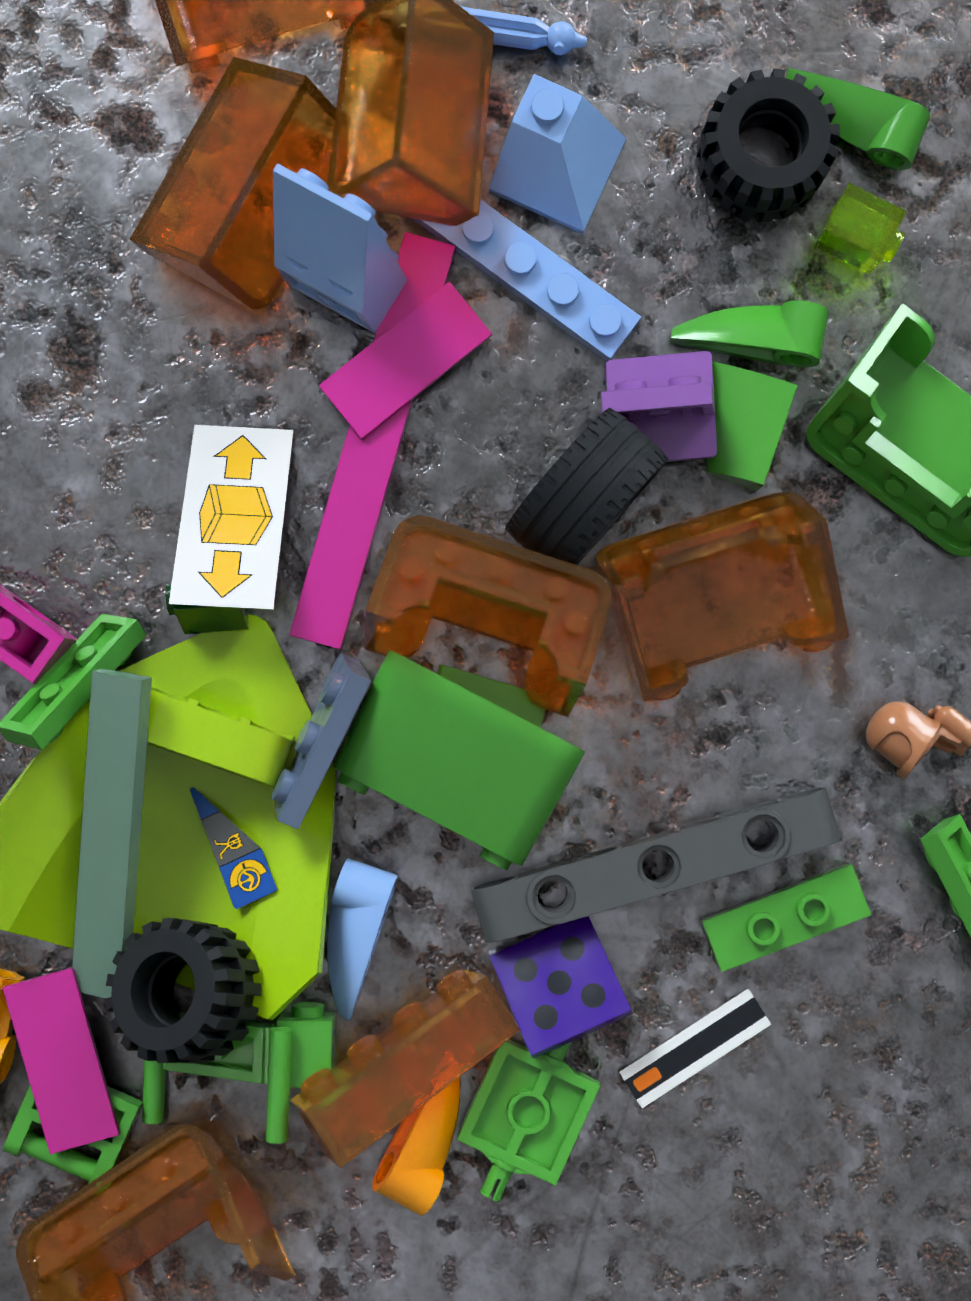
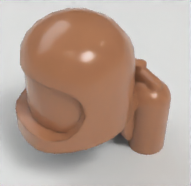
M894 701L884 704L874 713L866 728V741L873 751L876 750L897 767L895 775L904 780L932 746L947 753L953 752L961 757L971 747V721L951 706L942 707L937 705L934 709H930L927 713L928 716H926L907 702Z

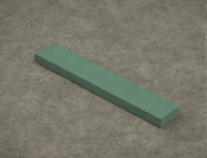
M108 669L92 671L72 963L80 992L103 999L111 997L112 987L106 986L108 974H115L117 965L112 961L117 951L126 952L128 949L125 940L133 933L152 684V677Z

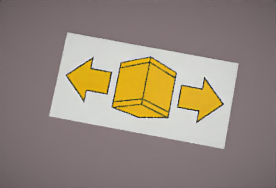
M194 425L169 604L273 610L294 430Z

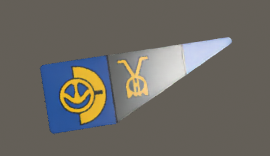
M191 787V795L234 908L238 909L275 892L277 887L262 849L200 792Z

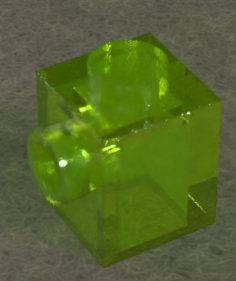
M849 182L837 199L814 247L870 274L881 260L890 263L897 253L906 234L898 230L907 211Z

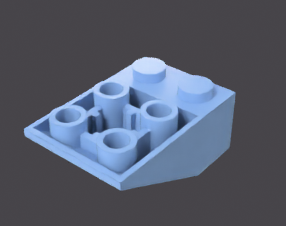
M277 163L273 170L275 268L293 289L369 331L376 333L379 325L407 282V278L398 263V254L390 248L386 240L388 237L387 233L379 227L374 218L375 210L367 202L353 194L347 193L343 199L328 191V185L320 177L306 169L300 168L298 173H295Z

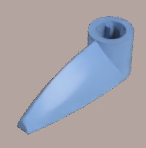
M349 858L346 859L333 893L327 941L328 972L338 1014L348 1021L353 1017L399 875Z

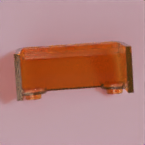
M181 1124L173 1127L29 1223L22 1231L16 1247L17 1262L31 1301H128L121 1277L206 1220H209L215 1235L220 1240L232 1245H240L251 1270L284 1281H288L296 1275L261 1197L208 1132L191 1124Z

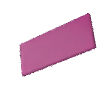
M449 281L318 386L358 436L364 439L489 339L492 333Z
M71 967L4 986V995L49 1153L54 1154L119 1135V1126L74 968Z

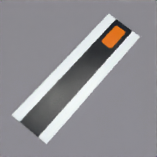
M748 988L619 1073L641 1108H644L772 1024Z

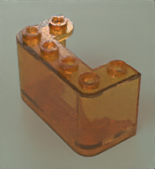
M417 515L399 523L392 535L365 609L364 649L386 656L388 650H392L406 658L411 657L422 646L430 622L434 618L533 651L524 681L527 696L535 705L542 709L568 717L587 684L611 608L612 592L607 581L600 574L592 570L432 517Z

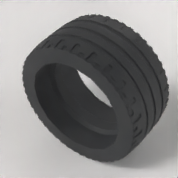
M608 408L581 433L546 472L517 508L505 529L518 544L522 545L523 549L535 556L534 558L539 563L545 565L549 571L561 579H564L634 502L669 458L657 444L651 442L652 440L647 435L641 433L639 428L632 422H628L626 417L612 408Z

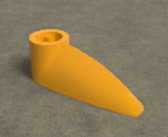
M447 1048L442 1052L377 1167L372 1182L373 1191L420 1216L429 1211L440 1193L444 1181L443 1167L456 1129L461 1087L459 1055Z

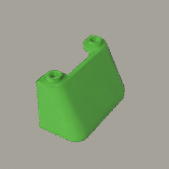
M902 303L810 422L806 430L807 440L821 457L944 550L953 555L971 557V395L924 361L935 344V334L932 327L922 317Z
M388 650L332 766L341 772L337 781L362 795H366L368 789L371 788L482 846L483 849L479 856L502 869L508 870L512 862L520 866L524 864L573 777L585 751L392 650Z

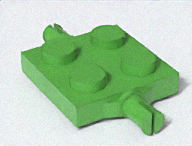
M501 1036L457 1133L458 1141L481 1151L493 1163L483 1187L480 1189V1193L485 1197L489 1198L492 1192V1200L500 1202L513 1172L516 1174H531L556 1186L601 1086L599 1080L573 1069L564 1060L571 1042L533 1059L527 1047Z

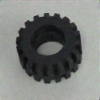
M762 69L750 72L746 83L739 77L730 83L726 93L721 91L708 114L697 146L696 157L701 158L697 167L700 179L709 178L705 190L710 198L717 194L723 198L719 205L720 208L727 213L732 206L741 210L738 217L740 219L749 221L753 213L760 214V222H770L777 212L780 213L783 219L792 215L798 205L803 208L819 189L837 157L839 147L835 146L840 137L839 124H830L836 115V111L832 103L823 106L820 101L825 93L817 85L812 90L806 88L804 83L807 78L796 73L793 80L784 78L785 70L773 69L770 77H764ZM759 127L774 130L789 143L794 161L780 167L761 165L745 153L740 143L739 134L748 129Z
M163 918L162 923L152 921L142 926L143 934L132 933L125 940L128 948L126 952L117 951L112 961L117 965L115 974H108L106 986L112 987L111 997L105 998L106 1011L114 1012L115 1018L109 1022L113 1032L124 1034L120 1043L128 1051H138L137 1057L146 1061H157V1063H205L214 1061L215 1056H225L234 1050L232 1041H243L249 1033L245 1026L246 1021L256 1019L259 1008L252 1006L254 996H261V984L254 983L253 975L260 971L256 960L246 959V956L251 951L246 942L235 940L237 934L228 928L177 918ZM188 964L194 976L195 991L190 1008L180 1018L174 1006L173 990L180 971Z

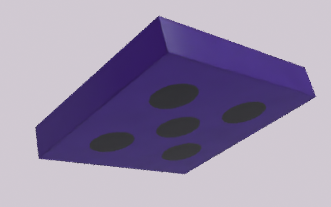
M589 916L558 924L489 956L533 1059L633 1014Z

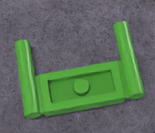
M178 1012L177 1014L182 1018L186 1013ZM247 1020L245 1026L249 1033L243 1041H232L234 1050L225 1056H215L214 1061L205 1063H157V1061L144 1060L142 1122L145 1124L164 1122L166 1070L258 1084L264 1083L268 1084L266 1142L272 1144L288 1142L292 1028L274 1027L272 1023Z

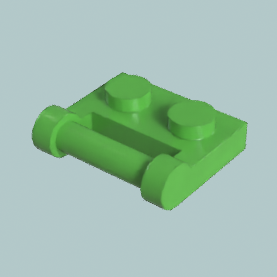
M29 1086L5 1141L3 1151L16 1157H20L24 1153L88 1181L87 1188L103 1194L115 1172L117 1162L143 1105V1101L107 1086L120 1134L87 1144L102 1151L98 1160L73 1149L50 1154L45 1137L33 1132L35 1122L41 1124L31 1086Z

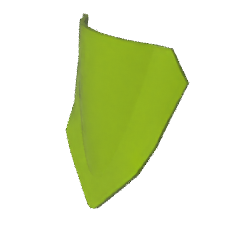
M248 615L247 630L200 633L120 670V672L152 677L133 933L143 934L142 926L152 921L162 923L163 918L185 919L215 924L218 927L230 929L237 934L235 940L246 942L251 949L246 959L256 960L260 971L253 975L254 983L261 984V996H254L252 1006L259 1008L258 1016L274 1020L301 992L322 974L337 772L332 766L333 762H331L299 829L278 821L275 809L276 801L271 800L272 791L281 772L284 769L290 770L297 753L295 751L297 739L305 723L311 720L312 714L269 625L259 616ZM90 701L84 704L69 720L56 740L36 753L0 801V930L71 949L74 948ZM191 787L200 792L262 849L277 887L275 892L238 909L234 908L191 795ZM187 964L180 971L175 983L195 990L194 976Z

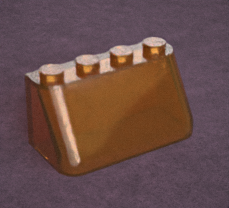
M378 0L363 10L351 23L344 39L327 181L328 191L343 199L347 193L353 194L367 202L375 211L448 226H457L478 216L481 201L494 32L453 0Z
M233 57L129 240L148 255L230 300L251 309H262L272 302L284 282L283 277L274 266L273 170L278 163L295 173H298L300 168L306 169L320 177L328 185V191L334 193L354 157L356 150L355 131L352 125L306 75Z

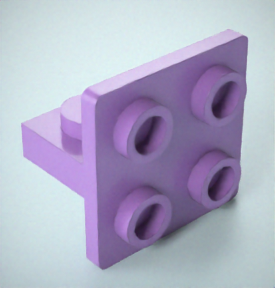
M709 351L614 359L606 362L607 391L601 392L602 413L606 409L612 408L626 417L628 422H632L639 428L641 433H644L652 440V443L658 445L669 458L667 462L710 459L717 456L712 355Z

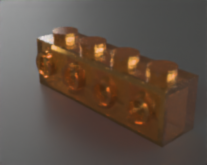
M461 969L448 974L436 985L438 991L422 1003L413 1002L403 1007L393 1016L392 1021L394 1024L377 1036L368 1035L360 1039L348 1049V1058L331 1070L325 1068L317 1071L302 1083L300 1087L302 1092L293 1097L291 1102L323 1153L339 1168L343 1167L520 1031L488 976L469 969L465 971Z

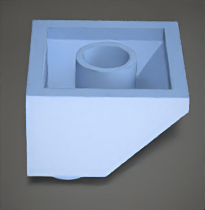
M534 74L511 122L489 186V192L583 234L624 147L626 137L584 96Z

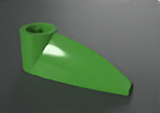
M788 69L785 78L793 80L796 73L807 78L804 83L806 88L812 90L817 85L825 93L820 102L823 106L832 103L836 115L830 124H839L840 138L866 151L867 156L881 166L894 170H906L912 167L930 120V112L925 107L914 101L858 84L802 70Z
M801 300L788 301L781 306L762 305L728 308L699 316L674 327L670 343L756 361L792 367H814L820 364L829 312L823 305Z

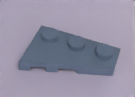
M339 651L332 670L323 685L311 720L305 723L295 745L297 753L290 770L284 769L281 772L272 791L271 800L276 801L275 809L278 821L296 829H299L372 681L359 659L342 651Z

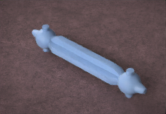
M399 0L393 5L381 7V16L393 21L394 25L403 32L413 31L419 26L431 35L528 50L547 46L556 55L567 54L574 48L586 46L587 43L585 36L575 32L574 28L564 21L556 22L549 27L541 20L533 17L440 3H432L420 7L415 0Z

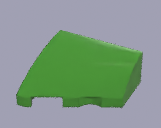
M712 361L718 453L715 458L705 459L706 473L709 476L756 492L765 483L798 385L755 371Z

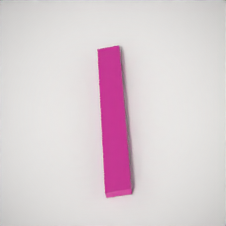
M408 232L404 233L398 254V263L407 278V282L379 325L374 341L447 283L456 252L455 245ZM414 399L364 439H361L349 425L289 633L290 636L342 650Z

